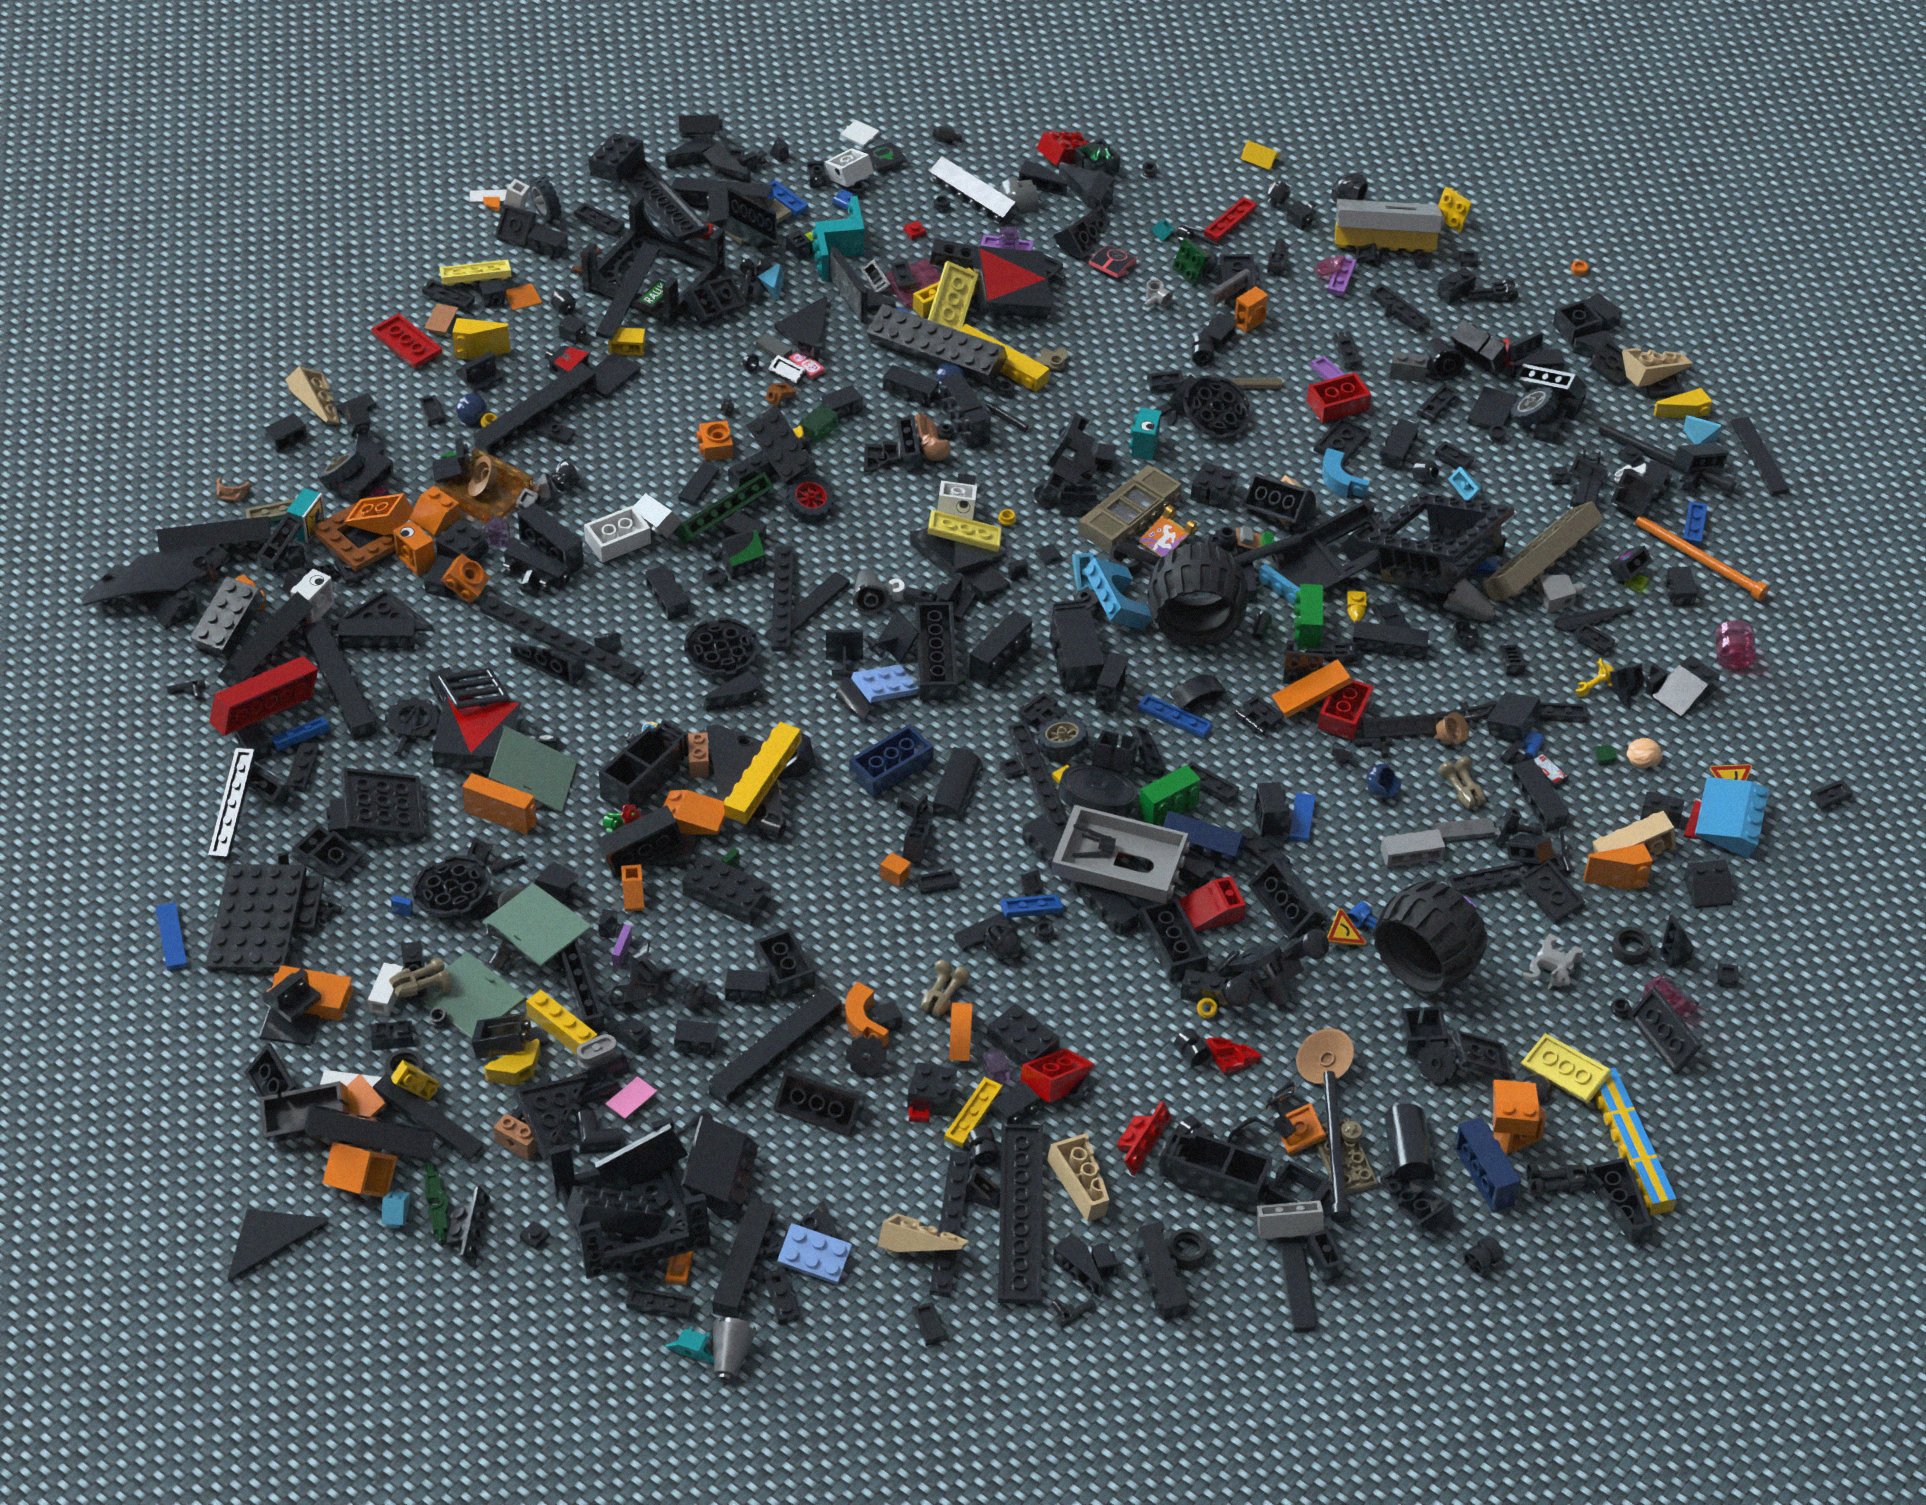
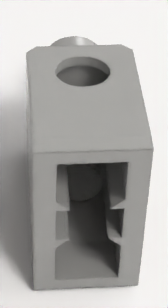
M1541 575L1538 577L1536 589L1547 613L1573 606L1576 595L1583 594L1582 583L1572 584L1568 575Z

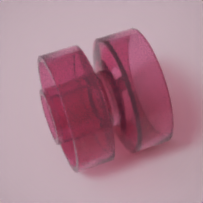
M1732 620L1721 624L1716 629L1715 645L1719 665L1729 670H1741L1755 662L1757 657L1755 633L1749 623Z

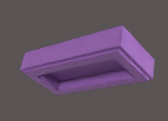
M1325 356L1310 362V367L1325 380L1346 375Z
M625 924L613 950L612 963L615 968L621 967L632 941V926Z

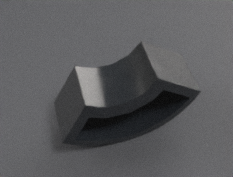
M1203 674L1184 683L1177 684L1170 695L1182 710L1192 714L1203 705H1215L1227 691L1216 676Z

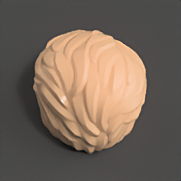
M1641 738L1632 742L1626 754L1635 767L1647 769L1650 766L1656 767L1661 762L1663 756L1660 746L1648 738Z

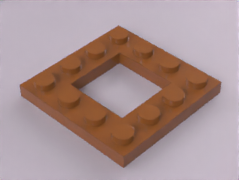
M357 503L310 527L311 533L355 572L396 550L394 535L392 534L383 535L358 548L340 533L352 527L345 524L344 521Z

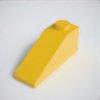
M1702 388L1657 401L1653 415L1655 417L1686 418L1688 415L1698 418L1710 413L1712 400Z

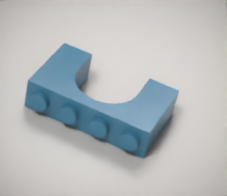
M1094 557L1084 569V572L1109 620L1143 630L1152 620L1148 606L1130 600L1120 593L1133 581L1128 568Z

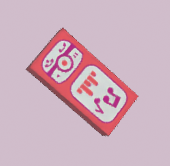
M798 352L789 357V361L807 370L805 375L810 380L825 373V368L813 358L800 355Z

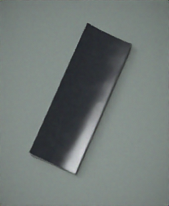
M928 527L910 531V545L948 577L953 579L955 576L953 573L954 540L927 534ZM988 564L957 573L963 576L962 588L975 593V599L981 604L1010 588V582Z

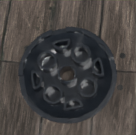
M1211 375L1201 376L1192 381L1185 391L1183 399L1185 413L1194 427L1202 433L1214 438H1231L1240 434L1248 425L1251 417L1248 398L1242 389L1229 379L1221 376L1219 378L1211 377Z
M718 618L716 621L707 622L705 620L694 626L685 638L684 652L690 664L699 671L715 676H728L745 670L755 661L759 652V641L755 631L746 623L732 618Z
M466 855L448 856L443 858L444 861L435 865L431 863L425 867L413 883L412 895L416 905L429 915L454 917L465 914L478 906L489 892L491 886L490 872L485 864L477 858Z

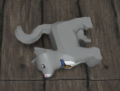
M1549 933L1536 958L1530 963L1533 974L1524 972L1523 978L1529 982L1537 981L1541 977L1539 966L1544 970L1551 971L1548 990L1552 989L1553 986H1569L1571 982L1569 975L1573 970L1574 963H1579L1580 958L1583 956V949L1574 946L1567 954L1562 953L1564 947L1556 948L1553 943L1557 942L1558 937Z

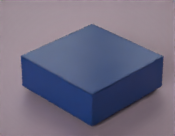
M393 895L391 899L392 913L411 918L414 913L412 900Z

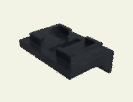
M1373 602L1372 611L1379 624L1410 628L1396 602L1377 605Z
M412 1020L371 1024L372 1051L414 1047ZM394 1028V1036L390 1037V1029Z

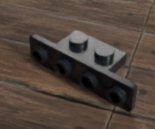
M621 1054L567 1078L584 1074L588 1075L577 1098L584 1104L592 1102L595 1098L602 1095L611 1094L614 1090L620 1088L616 1078L629 1073L630 1068L626 1055Z
M480 1186L475 1187L471 1204L454 1208L446 1241L450 1247L462 1245L460 1257L470 1267L476 1265L490 1203V1196Z

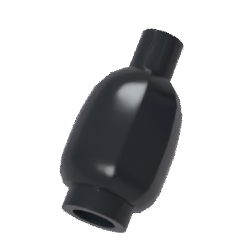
M945 126L933 128L932 138L943 143H951L955 140L962 141L963 136L962 134H957L954 129Z

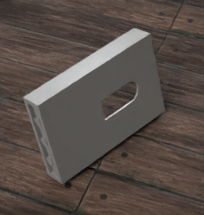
M1337 199L1336 219L1338 227L1440 233L1441 228H1444V218L1438 205Z
M1074 805L1052 861L1051 875L1166 904L1168 897L1173 896L1175 888L1173 883L1178 882L1180 875L1178 869L1179 867L1183 868L1185 862L1184 853L1188 854L1190 842H1187L1188 833ZM1073 824L1116 838L1114 853H1108V857H1073V853L1102 851V849H1098L1099 841L1083 837L1082 833L1086 832L1074 828ZM1119 852L1147 859L1153 863L1154 868L1148 873H1141L1114 866V862Z

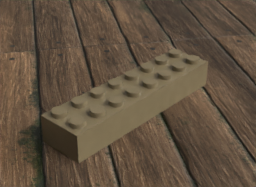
M1593 501L1567 511L1486 579L1482 586L1493 602L1497 600L1504 601L1510 596L1515 597L1519 595L1523 587L1525 588L1533 583V578H1538L1544 574L1543 570L1545 568H1550L1555 564L1554 561L1556 559L1558 560L1565 556L1566 550H1571L1577 546L1576 542L1578 540H1583L1588 536L1587 533L1589 531L1597 529L1599 527L1598 523L1603 520V517Z

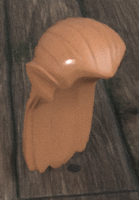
M916 414L915 422L921 439V451L927 459L932 461L946 459L951 453L949 441L939 440L937 428L933 420H930L924 414Z

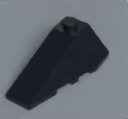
M1100 205L1053 236L1062 251L1083 259L1093 252L1095 243L1099 241L1100 233L1104 231L1110 219L1103 206Z
M515 642L510 644L512 658L572 687L586 673L585 660L579 656L568 652Z

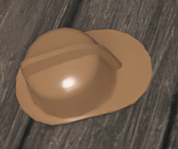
M488 456L480 457L473 467L468 492L471 496H477L484 489L491 488L497 480L498 470Z
M1457 712L1445 716L1436 725L1437 735L1434 739H1440L1444 745L1459 744L1468 738L1469 729L1464 717Z

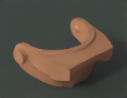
M218 478L216 480L217 499L240 502L249 489H251L252 484L247 481L243 486L226 487L222 485V478Z

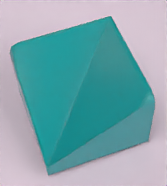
M1164 218L1151 229L1161 241L1165 240L1175 231Z

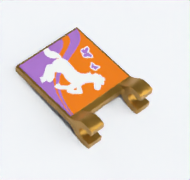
M1171 505L1166 507L1162 516L1138 540L1141 545L1160 557L1167 555L1174 548L1177 549L1189 536L1194 535L1198 531V528L1195 527L1197 523L1192 519L1186 524L1185 528L1174 522L1173 519L1177 514L1174 512L1175 508Z

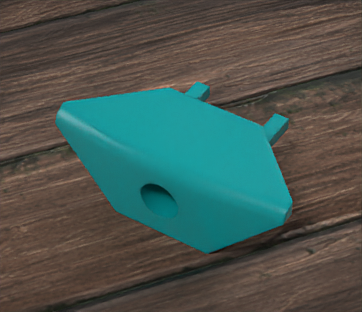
M690 1326L689 1329H683L678 1341L666 1344L665 1346L681 1355L714 1364V1359L707 1346L711 1335L710 1332L703 1335L692 1331L693 1326Z

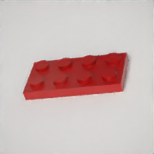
M399 313L371 328V333L414 369L442 354V348Z

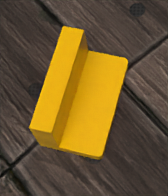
M1247 140L1241 159L1270 170L1274 160H1279L1281 153Z

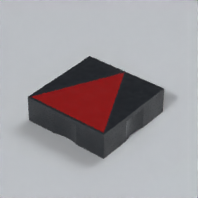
M977 247L972 262L974 273L978 274L976 282L978 285L981 315H1013L1023 318L1047 319L1052 309V302L1043 252Z
M445 696L432 748L433 767L477 769L490 772L504 730L502 728L503 725L520 732L523 719L522 702L508 701L490 704L487 707L481 708L477 706L456 709L448 696ZM478 698L459 699V701L472 700Z

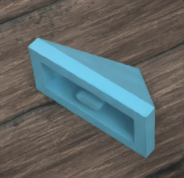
M776 264L759 275L758 278L774 299L779 300L784 275L781 265Z
M1687 415L1683 431L1694 444H1704L1718 439L1721 424Z
M1459 467L1448 478L1464 500L1473 499L1481 490V484L1462 467Z

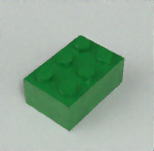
M1300 584V591H1296L1295 599L1298 604H1294V615L1297 616L1294 618V628L1297 629L1294 632V642H1297V650L1320 648L1323 630V585Z
M1185 765L1141 788L1138 815L1146 823L1161 826L1165 822L1168 811L1181 815V813L1195 808L1199 802L1201 779L1188 765Z

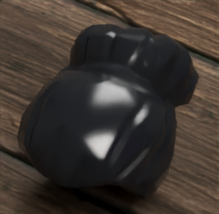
M564 459L557 465L555 471L551 473L550 478L557 490L564 492L570 486L577 484L581 480L582 475H579L576 468Z

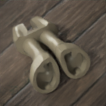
M1463 756L1457 760L1455 766L1451 761L1444 762L1438 768V772L1443 779L1448 780L1457 790V800L1467 809L1475 807V804L1477 806L1486 804V798L1481 786L1475 784L1469 775L1472 760L1468 756ZM1457 776L1464 782L1465 787H1464V786L1462 785V783L1459 781V779L1457 778Z
M434 958L430 961L429 965L412 972L406 968L389 979L391 986L396 988L395 994L398 998L417 995L418 991L438 985L439 989L445 993L451 991L452 988L450 974L448 970H444L445 965L440 958ZM429 974H432V975H433V976H431V977H428V978H425V979H421V980H417V981H416V979L421 978V977H423V976H426V975H429Z
M944 960L937 961L935 972L938 975V979L933 988L924 994L921 1002V1010L927 1013L930 1012L934 1003H936L933 1015L937 1017L943 1015L950 1008V998L957 988L968 983L971 977L968 970L963 967H957L953 972L952 966ZM952 977V980H951L949 986L947 987V989L945 990V992L942 993L941 991H942L943 987L945 986V984H946V983L950 980V978Z

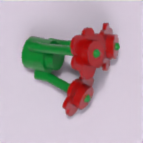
M626 804L623 806L622 813L608 812L603 818V827L607 829L606 833H610L643 816H640V812L634 804Z

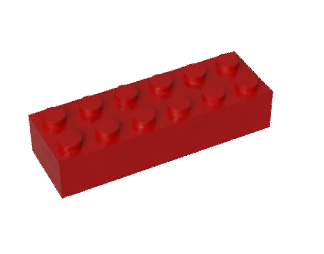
M302 656L217 692L214 695L209 723L223 736H226L312 698L318 668Z

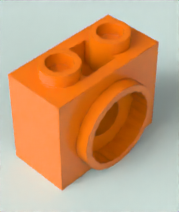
M1255 286L1236 298L1234 319L1237 320V327L1247 333L1266 320L1268 294Z
M727 420L699 424V431H696L697 442H701L699 450L700 454H704L705 461L733 458V443Z
M462 553L452 562L441 581L470 604L480 595L491 576L483 570L479 563L470 560Z

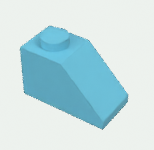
M1093 553L1072 554L1077 591L1083 590L1087 586L1094 590L1084 572V569L1094 558Z
M390 1191L383 1198L381 1224H387L389 1228H400V1225L406 1222L411 1198L410 1192Z

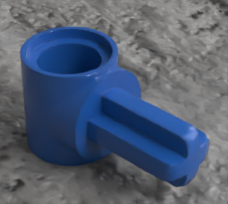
M1361 901L1347 913L1348 918L1355 927L1367 926L1374 930L1377 919L1372 916V909L1367 903Z

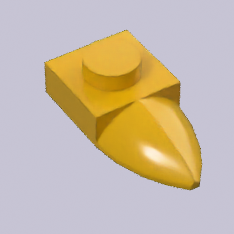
M1347 592V611L1354 622L1361 621L1365 615L1366 592Z

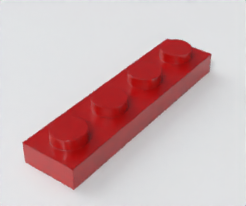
M1243 197L1204 230V236L1215 242L1220 241L1257 209V203Z

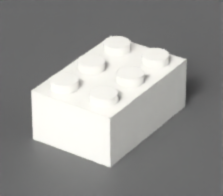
M634 506L584 524L585 541L602 563L651 544L650 527Z

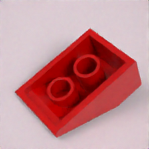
M1064 1048L1023 1064L1020 1084L1025 1082L1043 1101L1054 1102L1064 1097L1094 1068L1095 1063Z

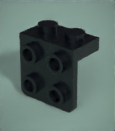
M462 437L455 439L456 455L432 462L433 476L436 483L446 482L450 479L461 478L470 474V452L467 443H463Z

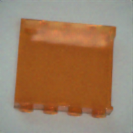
M478 448L472 451V461L469 464L470 474L461 478L450 479L444 486L438 483L435 484L436 488L459 502L461 511L492 527L517 506L516 501L524 487L531 491L534 490L532 476ZM488 456L498 470L497 480L491 488L484 489L477 496H471L468 492L473 467L480 457Z

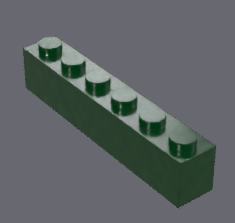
M765 472L682 522L675 529V532L683 544H686L736 511L760 498L774 486Z

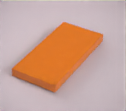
M1337 659L1271 696L1284 716L1288 718L1351 684L1353 681Z

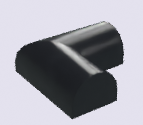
M582 1110L576 1114L580 1154L621 1149L619 1127L598 1129L597 1115L593 1110Z

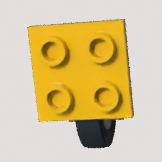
M1445 187L1438 189L1434 200L1438 203L1439 210L1442 212L1444 223L1454 230L1461 232L1472 202L1464 198L1458 191H1454L1453 188Z

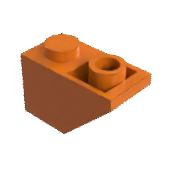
M641 865L621 866L624 911L644 910Z

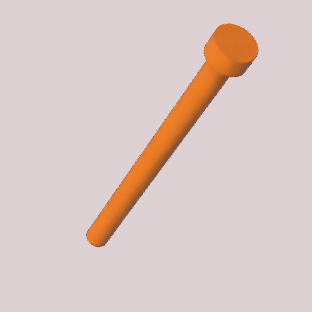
M1642 516L1637 518L1635 525L1750 591L1751 597L1761 601L1767 595L1769 585L1759 581L1756 583Z

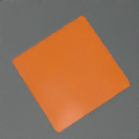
M532 283L506 290V298L512 310L542 303Z

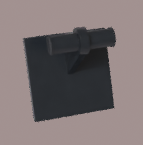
M896 610L878 639L879 641H874L868 635L864 638V642L868 644L870 651L875 652L879 658H882L885 652H890L899 663H902L920 633L899 610Z
M826 630V660H843V669H832V677H843L844 679L845 676L852 677L853 672H858V669H847L846 660H863V630Z
M1287 640V646L1284 649L1283 683L1293 684L1323 668L1324 654L1297 652L1294 650L1295 642Z

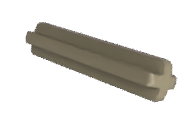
M1281 378L1231 379L1241 389L1282 388Z

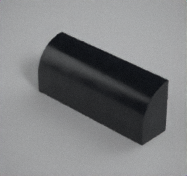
M953 747L933 801V815L963 822L983 767L981 759L972 751Z

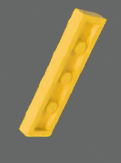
M984 1077L945 1133L944 1140L963 1148L968 1141V1133L977 1128L992 1106V1101L997 1099L1001 1093L1003 1085Z

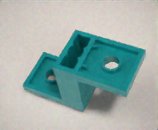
M850 196V203L848 204L850 216L848 219L815 222V229H812V238L815 239L812 242V250L816 252L814 253L815 264L818 263L817 275H821L822 281H829L828 258H831V247L838 248L844 257L864 255V225L857 196Z

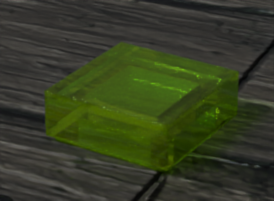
M1636 574L1631 579L1626 580L1624 587L1641 594L1649 584V579Z

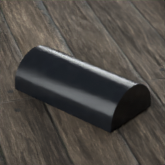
M1254 473L1242 507L1294 524L1304 525L1314 514L1316 497L1309 489Z
M1411 1103L1398 1104L1387 1111L1384 1123L1393 1179H1435L1424 1110L1418 1105Z

